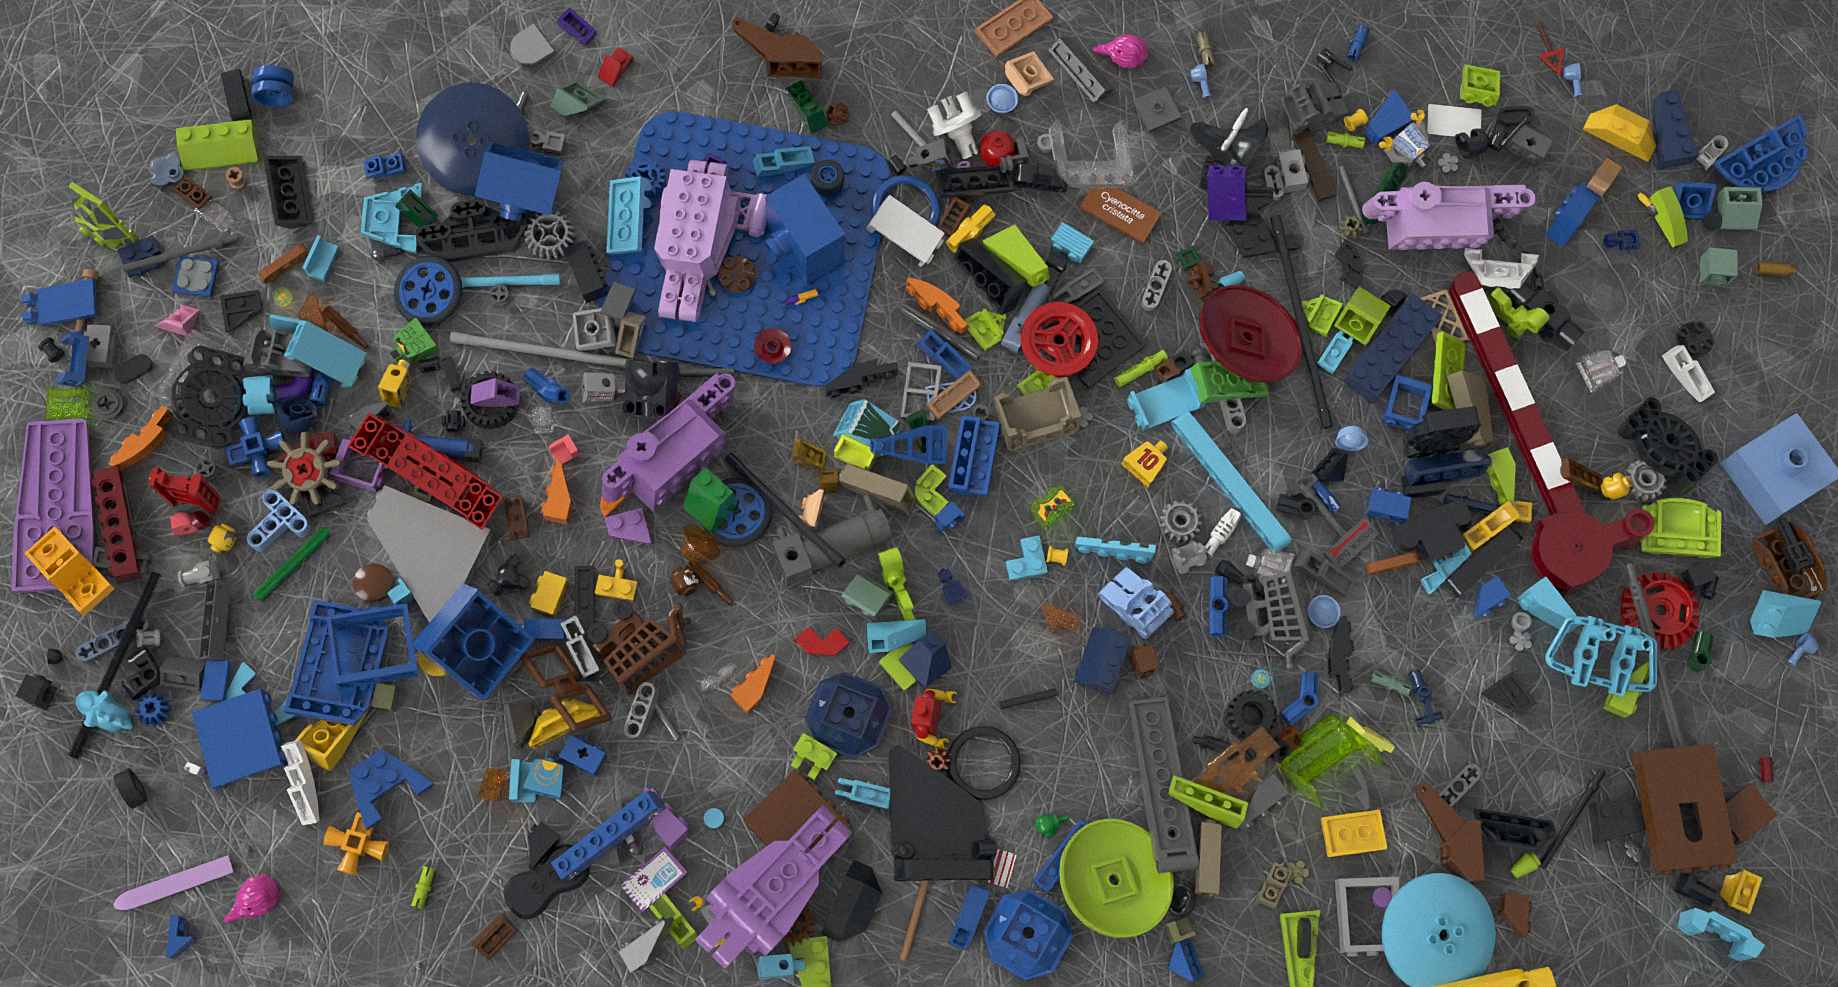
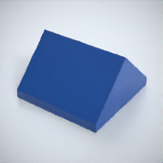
M1680 181L1677 183L1673 191L1679 201L1684 218L1702 219L1706 213L1711 211L1717 186L1715 183Z

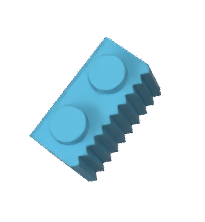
M1064 222L1061 223L1050 242L1054 251L1058 253L1063 252L1069 260L1075 263L1079 262L1080 264L1094 244V240Z

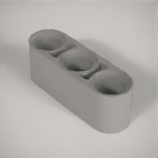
M645 682L638 687L624 726V732L630 738L640 739L647 731L660 693L659 688L655 684ZM651 687L652 694L651 696L646 697L645 690L646 688ZM644 705L646 709L645 714L640 716L638 709ZM637 724L639 731L633 735L631 729L633 725Z

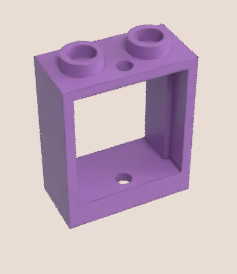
M343 439L335 460L343 461V465L332 467L329 473L333 480L377 492L378 488H381L384 483L383 475L385 470L389 468L379 463L372 483L343 475L351 453L355 451L348 447L350 441Z

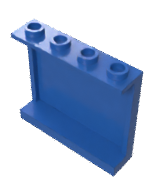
M257 689L192 712L213 789L221 790L227 788V784L278 766H287V759L281 748L282 735L276 727L277 716L271 709L272 698L267 691Z

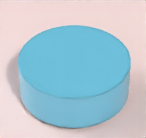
M716 808L707 810L704 814L706 826L711 829L721 827L724 822L723 813Z

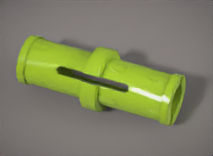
M1328 131L1326 143L1342 145L1345 148L1349 146L1363 149L1365 142L1364 137L1352 136L1349 133L1339 134Z
M423 866L419 883L415 885L417 889L411 906L418 907L419 909L424 908L427 894L431 891L430 885L436 871L435 869Z

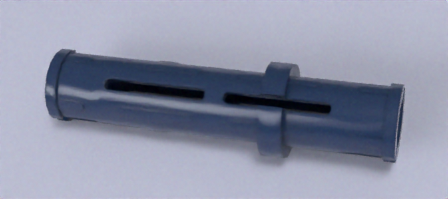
M1446 493L1444 505L1462 497ZM1463 496L1470 511L1490 515L1502 506Z

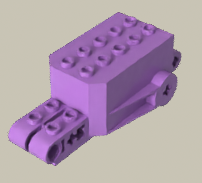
M716 373L644 433L631 436L627 442L626 450L618 456L619 461L603 474L602 497L604 500L615 502L622 496L626 497L632 491L652 512H655L699 474L704 467H707L724 451L726 433L714 421L720 412L724 413L729 409L733 400L735 388L733 376L730 374L718 375Z
M824 805L810 817L789 841H773L729 873L706 897V900L712 905L708 914L714 920L695 941L709 953L724 938L726 941L711 956L724 969L743 949L750 955H753L758 950L766 956L789 932L819 885V868L853 833L840 820L826 833L824 830L835 820L836 816ZM822 834L824 837L811 850L809 846Z

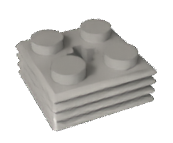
M602 308L573 313L576 349L587 351L616 345L613 318L600 314ZM596 326L597 330H595V332H592V329H594Z

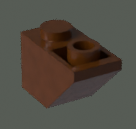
M1512 893L1501 894L1499 915L1517 937L1523 938L1528 936L1531 930V922L1528 921V917L1532 909L1529 896Z

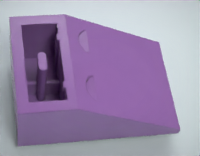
M646 786L643 788L644 792H655L660 801L662 800L660 798V795L653 788H651L650 790ZM665 802L663 804L665 809L652 818L658 837L673 852L690 835L688 831L689 826L682 817L676 818L674 816L676 814L674 809Z

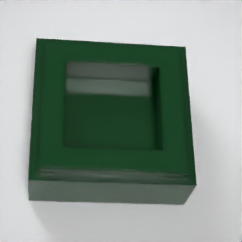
M1194 246L1176 254L1184 271L1196 266L1200 261Z

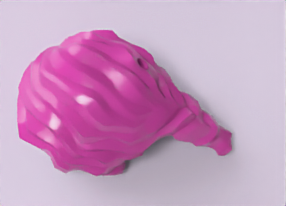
M1136 35L1119 36L1108 44L1093 47L1095 53L1110 55L1112 61L1123 68L1140 67L1143 65V61L1148 58L1146 41L1138 38Z
M265 874L248 878L246 883L240 887V891L236 895V903L224 921L230 923L243 916L252 919L267 914L275 907L280 897L278 892L279 884Z

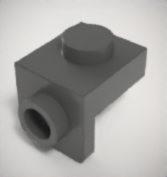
M1023 136L1015 138L1017 155L1011 156L1013 167L1015 168L1018 164H1027L1029 153L1028 143H1024Z

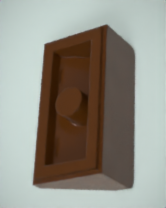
M500 913L475 938L472 945L489 960L517 929Z

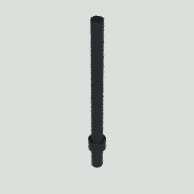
M1599 768L1593 779L1589 780L1585 786V792L1540 861L1541 865L1539 867L1542 869H1546L1592 794L1596 793L1599 789V783L1606 774L1603 769Z

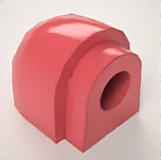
M179 512L175 513V516H170L174 535L190 534L198 530L190 521L191 514Z

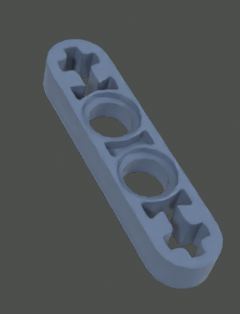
M142 616V620L139 621L145 623L143 624V629L138 628L135 630L150 631V621ZM128 620L80 645L75 653L77 659L83 663H90L117 649L118 643H121L117 635L119 631L127 629L126 626L130 621ZM134 634L135 636H132V641L136 639V634ZM103 639L109 640V646L106 649H100L99 643ZM92 645H94V647H95V649L98 651V653H96V652L93 650L94 648L92 647ZM85 649L91 651L88 653L87 658L82 656Z

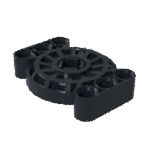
M196 346L187 355L188 362L191 365L177 376L171 388L170 399L172 408L179 419L172 425L171 435L178 440L214 449H222L231 441V435L227 430L241 419L246 409L243 402V394H246V389L239 376L246 370L243 366L245 358L205 346ZM194 352H199L202 355V360L196 359ZM218 357L221 360V365L215 364L213 358ZM237 362L240 365V370L234 369L232 363ZM188 371L189 375L182 379L183 374ZM211 390L216 402L208 403L203 397L204 392ZM237 416L234 422L230 424V419ZM178 425H182L185 428V434L178 432ZM197 430L204 432V439L197 436ZM216 435H221L224 438V443H219L216 440Z
M1654 397L1647 398L1618 427V434L1623 439L1634 440L1636 450L1644 462L1662 475L1674 477L1675 487L1681 492H1688L1718 462V456L1713 450L1702 449L1698 436L1686 422L1673 414L1661 412V403Z
M1471 406L1424 414L1422 416L1423 421L1413 425L1404 435L1403 444L1406 457L1411 459L1460 450L1459 445L1469 441L1481 427L1477 407Z

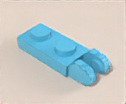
M1341 330L1339 333H1336L1317 363L1318 366L1331 374L1336 370L1354 339L1349 336V339L1343 337L1342 335L1345 332Z
M838 779L839 784L853 788L851 793L836 790V796L888 810L890 804L889 788L858 780Z

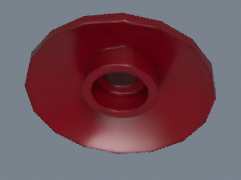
M770 328L763 330L757 335L753 347L759 360L773 365L787 359L791 352V341L785 332L780 329ZM771 346L776 347V350L770 351L769 348Z

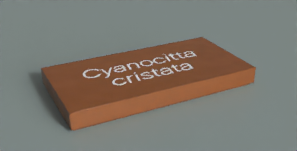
M1099 177L1079 208L1141 244H1144L1162 214L1160 211Z

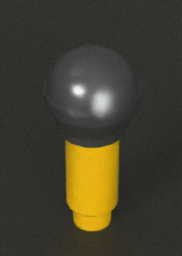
M1640 192L1637 197L1647 207L1649 214L1656 216L1658 212L1652 201Z

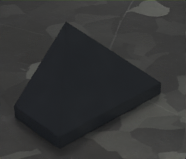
M1333 448L1310 475L1314 474L1318 480L1324 482L1344 481L1348 459L1347 452Z

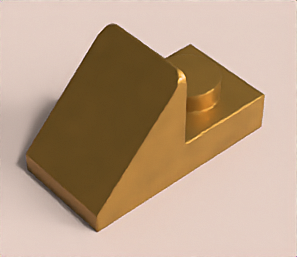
M796 438L791 457L795 458L794 464L823 469L827 451L802 438Z

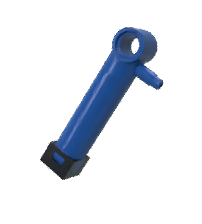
M405 419L403 429L408 432L411 431V419ZM415 435L450 458L466 459L467 462L481 463L484 447L481 439L468 438L467 440Z

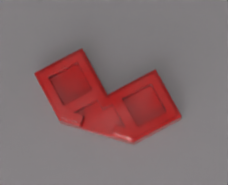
M810 626L795 638L797 644L807 655L836 656L850 644L837 628L823 640L818 637Z

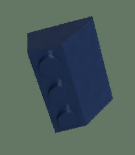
M1092 628L1074 682L1111 695L1132 636L1111 629Z

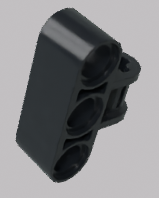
M1035 161L1034 165L1018 164L1015 170L1014 185L1021 188L1062 193L1067 191L1069 172L1064 169L1053 168L1052 163L1045 165L1038 164Z

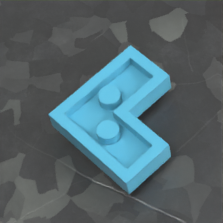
M1040 536L1020 539L1024 558L1006 561L1009 581L1047 574L1048 571Z

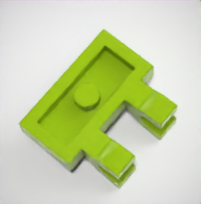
M803 732L793 748L798 753L791 766L798 769L804 757L814 762L808 776L815 780L821 768L825 770L829 768L837 752Z

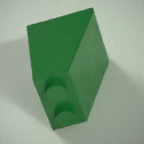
M704 467L691 481L683 509L712 533L738 505L733 491Z

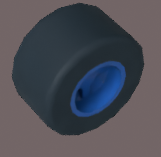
M830 159L819 161L811 171V184L818 194L833 196L844 185V170L836 161Z

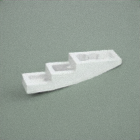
M297 740L285 743L281 748L289 765L284 767V770L292 785L287 789L302 825L317 823L319 821L317 794L302 742Z

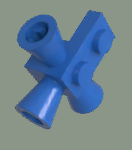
M257 417L242 419L239 421V425L245 435L240 437L242 443L225 447L229 465L234 467L252 461V476L254 478L268 476L272 471L267 465L265 457H269L268 450L282 449L278 442L285 440L284 434L280 430L264 438L259 432Z

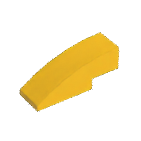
M1509 501L1503 504L1462 535L1471 552L1519 518L1520 514Z

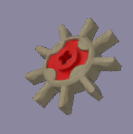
M301 432V448L294 450L287 441L281 440L278 442L287 453V457L284 462L268 461L267 465L272 468H281L284 478L275 482L271 487L273 490H278L289 484L294 488L289 503L292 505H297L302 491H309L314 505L321 504V497L317 491L318 487L325 484L332 489L339 488L335 481L327 478L329 468L339 467L343 465V461L332 460L327 462L323 453L332 442L325 439L314 450L309 447V433ZM304 466H306V469H308L307 473L305 472V470H303Z

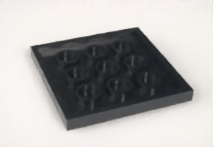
M1100 288L1075 305L1089 315L1098 333V346L1093 360L1086 368L1076 374L1087 389L1123 364L1147 344ZM1058 321L1052 322V323H1050L1048 326H1046L1043 330L1048 329V328H1050V327H1053V326H1055V325H1058L1059 322H1058ZM1056 336L1054 342L1059 345L1063 344L1064 338ZM1076 336L1074 352H1081V336Z

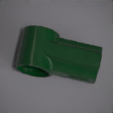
M1697 631L1695 634L1692 655L1688 659L1689 668L1695 672L1702 671L1712 662L1711 649L1714 636L1711 633ZM1697 658L1701 659L1703 664H1700Z

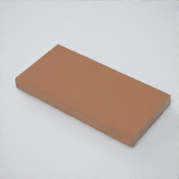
M1018 0L977 27L975 33L995 58H998L1053 21L1054 17L1040 0Z

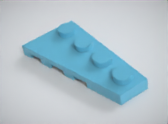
M1077 537L1074 549H1078L1081 553L1095 552L1102 557L1112 555L1116 556L1119 560H1128L1129 558L1141 564L1151 561L1156 545L1142 548L1140 543H1131L1124 546L1120 541L1113 540L1108 541L1106 544L1102 539Z

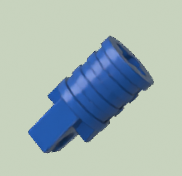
M320 371L318 372L309 398L314 404L326 405L331 387L330 376Z
M1320 480L1312 487L1316 491V496L1332 514L1341 507L1332 492Z

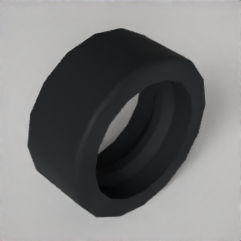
M127 768L114 776L116 787L130 808L134 809L147 802L146 792L132 769Z

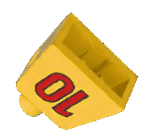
M1161 440L1155 446L1147 441L1123 459L1122 465L1149 488L1167 460L1163 453L1168 449V446Z

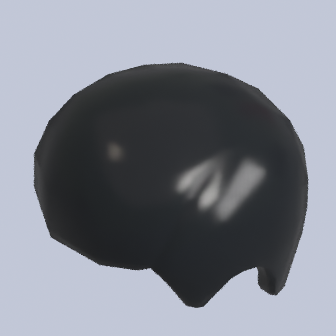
M1183 884L1176 885L1173 888L1169 909L1178 917L1188 916L1195 909L1197 903L1196 894L1192 889Z

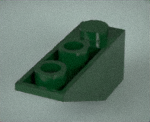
M802 81L793 83L785 88L810 133L827 127L822 107Z

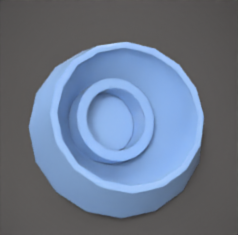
M997 84L988 91L987 103L994 112L1006 114L1016 107L1018 94L1009 85Z
M1349 426L1338 432L1335 444L1341 450L1352 452L1366 447L1369 440L1362 428Z
M1326 595L1313 598L1307 609L1311 622L1321 628L1334 626L1341 616L1338 602Z

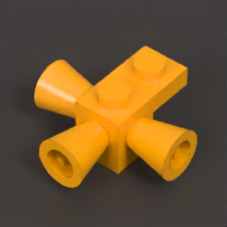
M359 812L356 813L351 830L347 829L346 833L329 826L323 842L327 846H341V849L347 852L337 871L354 876L357 875L359 856L365 857L367 853L384 861L389 848V842L371 841L375 826L366 831L361 813Z

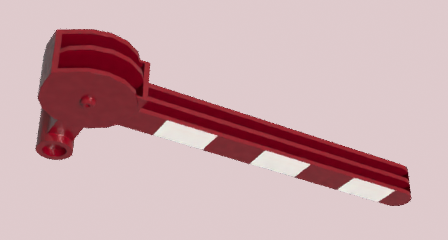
M1469 271L1460 272L1449 289L1450 297L1550 515L1540 519L1533 528L1535 533L1530 549L1532 566L1540 579L1547 577L1559 594L1566 596L1584 589L1598 579L1610 564L1613 551L1618 549L1631 550L1637 547L1653 531L1655 525L1654 518L1644 509H1634L1623 519L1603 526L1600 521L1585 513L1572 482L1563 479L1561 476V458L1477 276Z

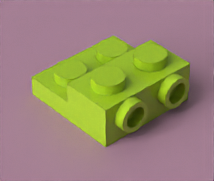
M1465 64L1460 86V99L1465 100L1467 103H1483L1486 107L1496 106L1500 96V71Z

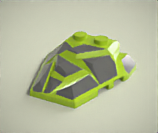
M74 182L70 183L69 188L75 222L80 227L79 231L87 237L91 235L96 243L110 248H116L121 243L127 246L139 241L136 234L125 227V223L122 220L118 221L115 217L116 214L103 201Z

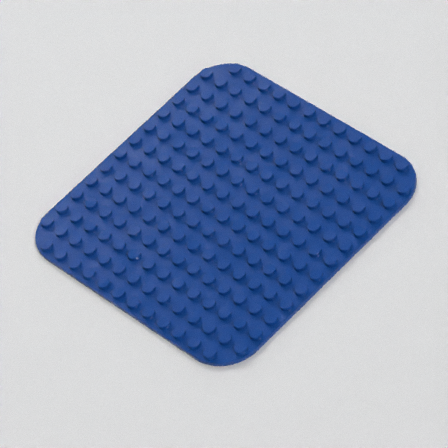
M671 111L650 119L639 134L631 166H634L635 160L640 163L641 158L644 159V162H647L650 158L652 164L657 161L658 167H663L665 185H660L662 191L656 190V196L652 193L649 194V200L652 204L649 208H644L642 251L610 255L605 274V281L608 285L605 288L607 295L613 281L634 288V299L629 311L646 316L643 334L636 353L715 368H734L736 372L810 386H827L838 375L853 367L881 233L877 230L871 233L866 228L874 217L872 213L873 196L877 188L884 181L891 178L890 168L885 159L875 150L861 145L690 113ZM811 147L815 161L813 165L787 173L757 178L753 164L757 154L774 153L776 149ZM709 152L727 162V180L731 191L752 195L759 193L768 195L803 174L811 183V171L817 162L828 159L836 161L844 170V185L842 189L833 196L818 195L845 233V263L813 282L806 284L788 256L784 258L781 255L780 258L774 259L769 253L765 241L771 238L772 232L767 225L764 234L759 235V237L749 235L748 231L735 229L722 263L727 257L734 256L744 257L751 261L756 271L753 285L744 292H730L721 285L717 273L709 279L713 289L716 290V295L711 296L709 294V287L706 284L701 314L697 322L679 320V315L677 319L659 317V303L666 270L662 266L654 246L660 223L662 194L664 188L668 185L670 170L687 171L690 160L704 161ZM655 173L654 178L657 181V174ZM890 189L883 196L881 205L889 196ZM742 200L741 208L743 209L748 206L750 200ZM743 214L739 216L737 224L744 223L745 217ZM813 289L820 290L818 296L807 299L804 303L798 305L785 304L784 300L793 295ZM607 295L599 299L597 308L603 307ZM614 327L617 345L620 328ZM770 328L780 329L785 332L791 341V352L787 359L773 365L759 360L753 347L757 335L763 330ZM771 346L769 350L775 351L776 347Z

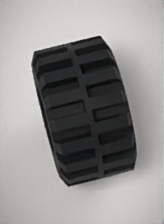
M1243 691L1236 695L1226 708L1225 713L1227 715L1225 716V721H1228L1226 726L1228 729L1231 728L1232 731L1230 733L1232 735L1236 734L1239 740L1245 739V742H1250L1251 740L1256 742L1259 739L1265 738L1276 725L1275 721L1278 715L1275 713L1277 712V707H1273L1274 701H1269V696L1267 694L1262 695V691ZM1252 706L1260 712L1261 723L1258 726H1250L1243 721L1241 717V709L1243 707Z

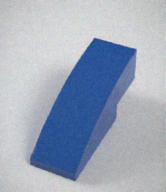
M932 329L926 331L915 343L938 366H942L944 371L957 380L973 368L947 341L944 342Z

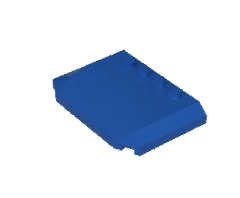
M314 600L309 617L310 623L294 682L284 709L286 714L355 726L370 709L375 684L337 689L326 617L337 615L336 612L345 614L362 608ZM385 620L335 628L342 675L380 669L388 638Z

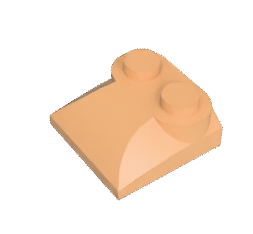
M1034 51L1009 60L1005 64L1007 78L1018 93L1024 96H1029L1033 90L1045 86L1054 80Z
M821 489L812 495L808 494L807 498H803L801 508L804 509L803 516L799 515L814 531L817 530L824 502V490Z

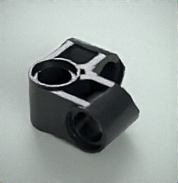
M143 647L127 658L136 673L125 678L121 684L131 700L141 698L142 695H145L160 684V668L146 647ZM154 671V678L149 680L148 675Z

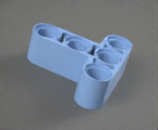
M271 489L263 494L262 499L272 512L248 534L247 542L254 550L261 552L266 550L288 528L297 536L305 537L311 532V525L279 492ZM273 497L278 498L274 504H269ZM286 510H291L289 516L283 517V513ZM299 523H304L302 529L296 530ZM271 524H277L274 530H268ZM262 537V541L259 544H254L256 538Z

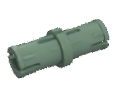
M1374 670L1370 679L1371 682L1386 687L1388 691L1393 690L1405 696H1408L1411 690L1409 688L1412 687L1411 684L1397 680L1393 675L1388 676L1377 670Z

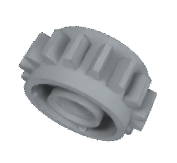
M1637 460L1624 472L1632 484L1629 487V494H1633L1635 499L1642 498L1643 501H1646L1649 497L1650 500H1653L1656 496L1661 495V491L1666 488L1663 485L1667 482L1664 475L1652 469L1644 460L1642 463L1640 460ZM1642 477H1645L1648 480V483H1645L1642 480Z
M1184 500L1181 503L1174 501L1172 506L1167 504V510H1162L1161 514L1164 516L1159 518V521L1163 522L1160 528H1164L1163 535H1168L1169 540L1176 539L1177 543L1180 540L1187 542L1188 537L1193 539L1194 533L1198 534L1199 529L1197 527H1200L1202 522L1198 521L1201 515L1196 513L1197 508L1191 507L1192 503L1185 504ZM1176 519H1183L1185 524L1179 525L1176 522Z

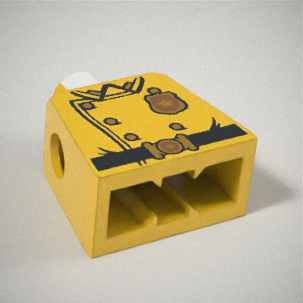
M399 360L397 365L389 364L378 386L382 402L386 401L389 406L399 409L402 407L411 382L408 371L409 362Z

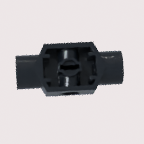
M1525 281L1520 288H1513L1507 294L1515 309L1523 305L1528 311L1541 308L1548 313L1550 319L1535 333L1544 342H1556L1564 350L1568 351L1585 333L1571 320V314L1567 312L1564 306L1555 302L1549 293H1545L1543 290H1536L1528 282Z

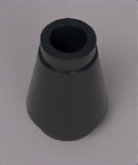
M1222 559L1215 569L1218 576L1226 577L1227 580L1238 585L1245 577L1229 560L1225 561Z

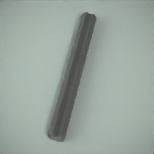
M908 303L901 307V313L927 330L932 329L941 339L947 341L973 360L977 361L981 356L979 349Z

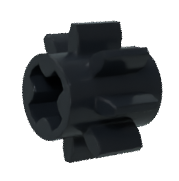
M448 410L446 415H442L441 424L442 427H446L445 430L447 432H460V427H465V418L458 410Z

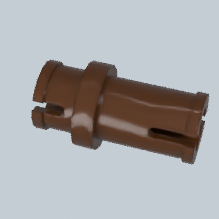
M1173 590L1164 593L1172 603L1171 608L1174 611L1172 615L1175 620L1179 621L1186 617L1187 614L1183 610L1184 606L1179 603Z

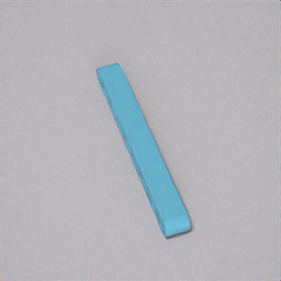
M1186 411L1173 420L1171 425L1175 432L1270 550L1277 554L1291 544L1292 539L1191 413Z

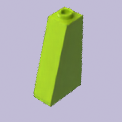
M1016 225L983 240L984 247L1024 277L1032 287L1050 279L1048 266Z

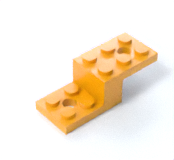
M55 526L25 552V555L48 581L62 592L83 616L92 611L99 602L115 589Z

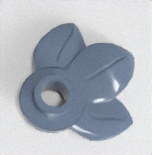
M170 153L166 160L163 158L153 159L150 162V166L155 174L149 182L156 186L179 183L184 178V171L180 167L181 161L178 156Z

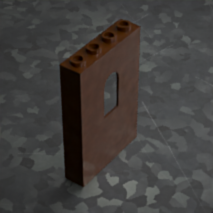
M1714 744L1645 750L1632 754L1654 873L1662 872L1663 876L1675 874V871L1681 870V874L1692 873L1694 872L1693 869L1697 868L1700 869V872L1711 871L1712 867L1717 866L1718 870L1730 869L1731 864L1738 863ZM1681 803H1697L1702 828V838L1699 842H1691L1685 836L1679 807Z

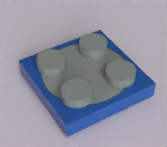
M181 256L172 291L174 293L211 298L219 262L217 260Z

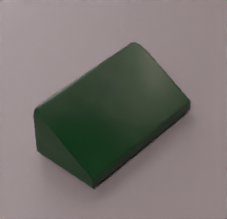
M411 189L395 205L418 228L430 225L438 216Z

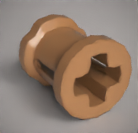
M231 167L226 171V179L233 189L240 190L245 187L247 180L239 168Z

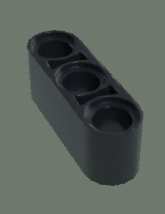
M235 69L222 72L221 78L232 121L251 118L252 114L241 70Z

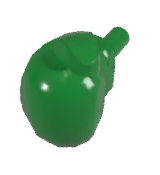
M1055 814L1040 816L1035 821L1036 829L1039 834L1050 837L1054 835L1056 828H1059V823L1069 820V816L1066 815L1059 818Z

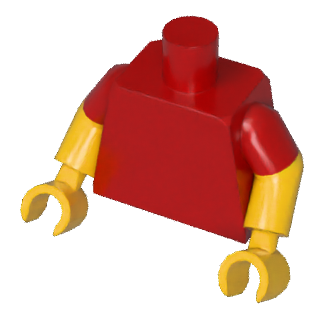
M927 689L921 697L915 698L911 725L917 739L931 746L934 745L935 749L939 746L940 750H948V748L944 747V743H949V740L947 738L937 739L936 734L942 700L946 703H956V701L952 700V695L957 694V692Z

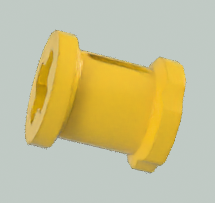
M1358 109L1355 114L1344 117V123L1349 131H1354L1359 125L1367 124L1368 117L1362 109Z
M1049 545L1046 562L1062 563V566H1065L1068 549H1056Z

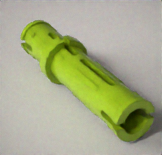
M1161 350L1151 357L1144 358V361L1114 377L1116 384L1121 388L1144 373L1152 372L1155 370V367L1168 360L1167 354L1164 350Z

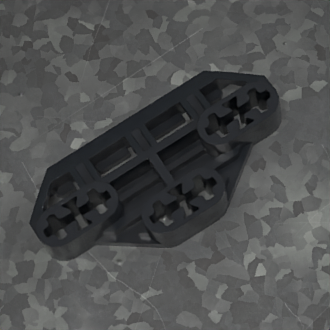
M483 200L462 201L452 205L451 215L442 223L419 227L416 230V240L418 246L431 256L443 258L448 262L513 252L518 248L520 238L528 229V221L525 213H522L520 223L510 220L511 225H508L507 218L500 216V212L487 207ZM505 235H506L507 238H512V237H515V238H514L513 240H507V241H506V240H505ZM479 240L481 243L496 240L495 243L479 245ZM453 244L455 247L470 245V247L453 250ZM442 249H443L442 252H437V253L433 252V251H436V250H442Z

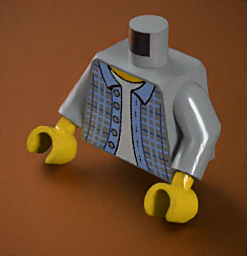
M1417 110L1418 117L1416 113H1412L1410 117L1416 123L1412 122L1394 139L1384 137L1385 142L1379 143L1380 148H1385V152L1392 163H1403L1406 167H1410L1413 163L1417 162L1422 168L1430 163L1431 160L1425 155L1430 144L1424 121H1422L1425 117L1424 111Z

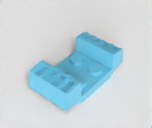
M1694 908L1680 913L1677 927L1685 934L1691 936L1706 930L1711 933H1718L1720 938L1727 942L1733 941L1728 957L1743 961L1757 958L1765 946L1753 937L1750 930L1715 911L1708 913Z

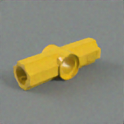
M983 205L971 218L967 217L961 223L958 230L946 241L949 249L956 253L959 243L971 238L977 239L982 233L983 228L995 218L996 214L989 206Z

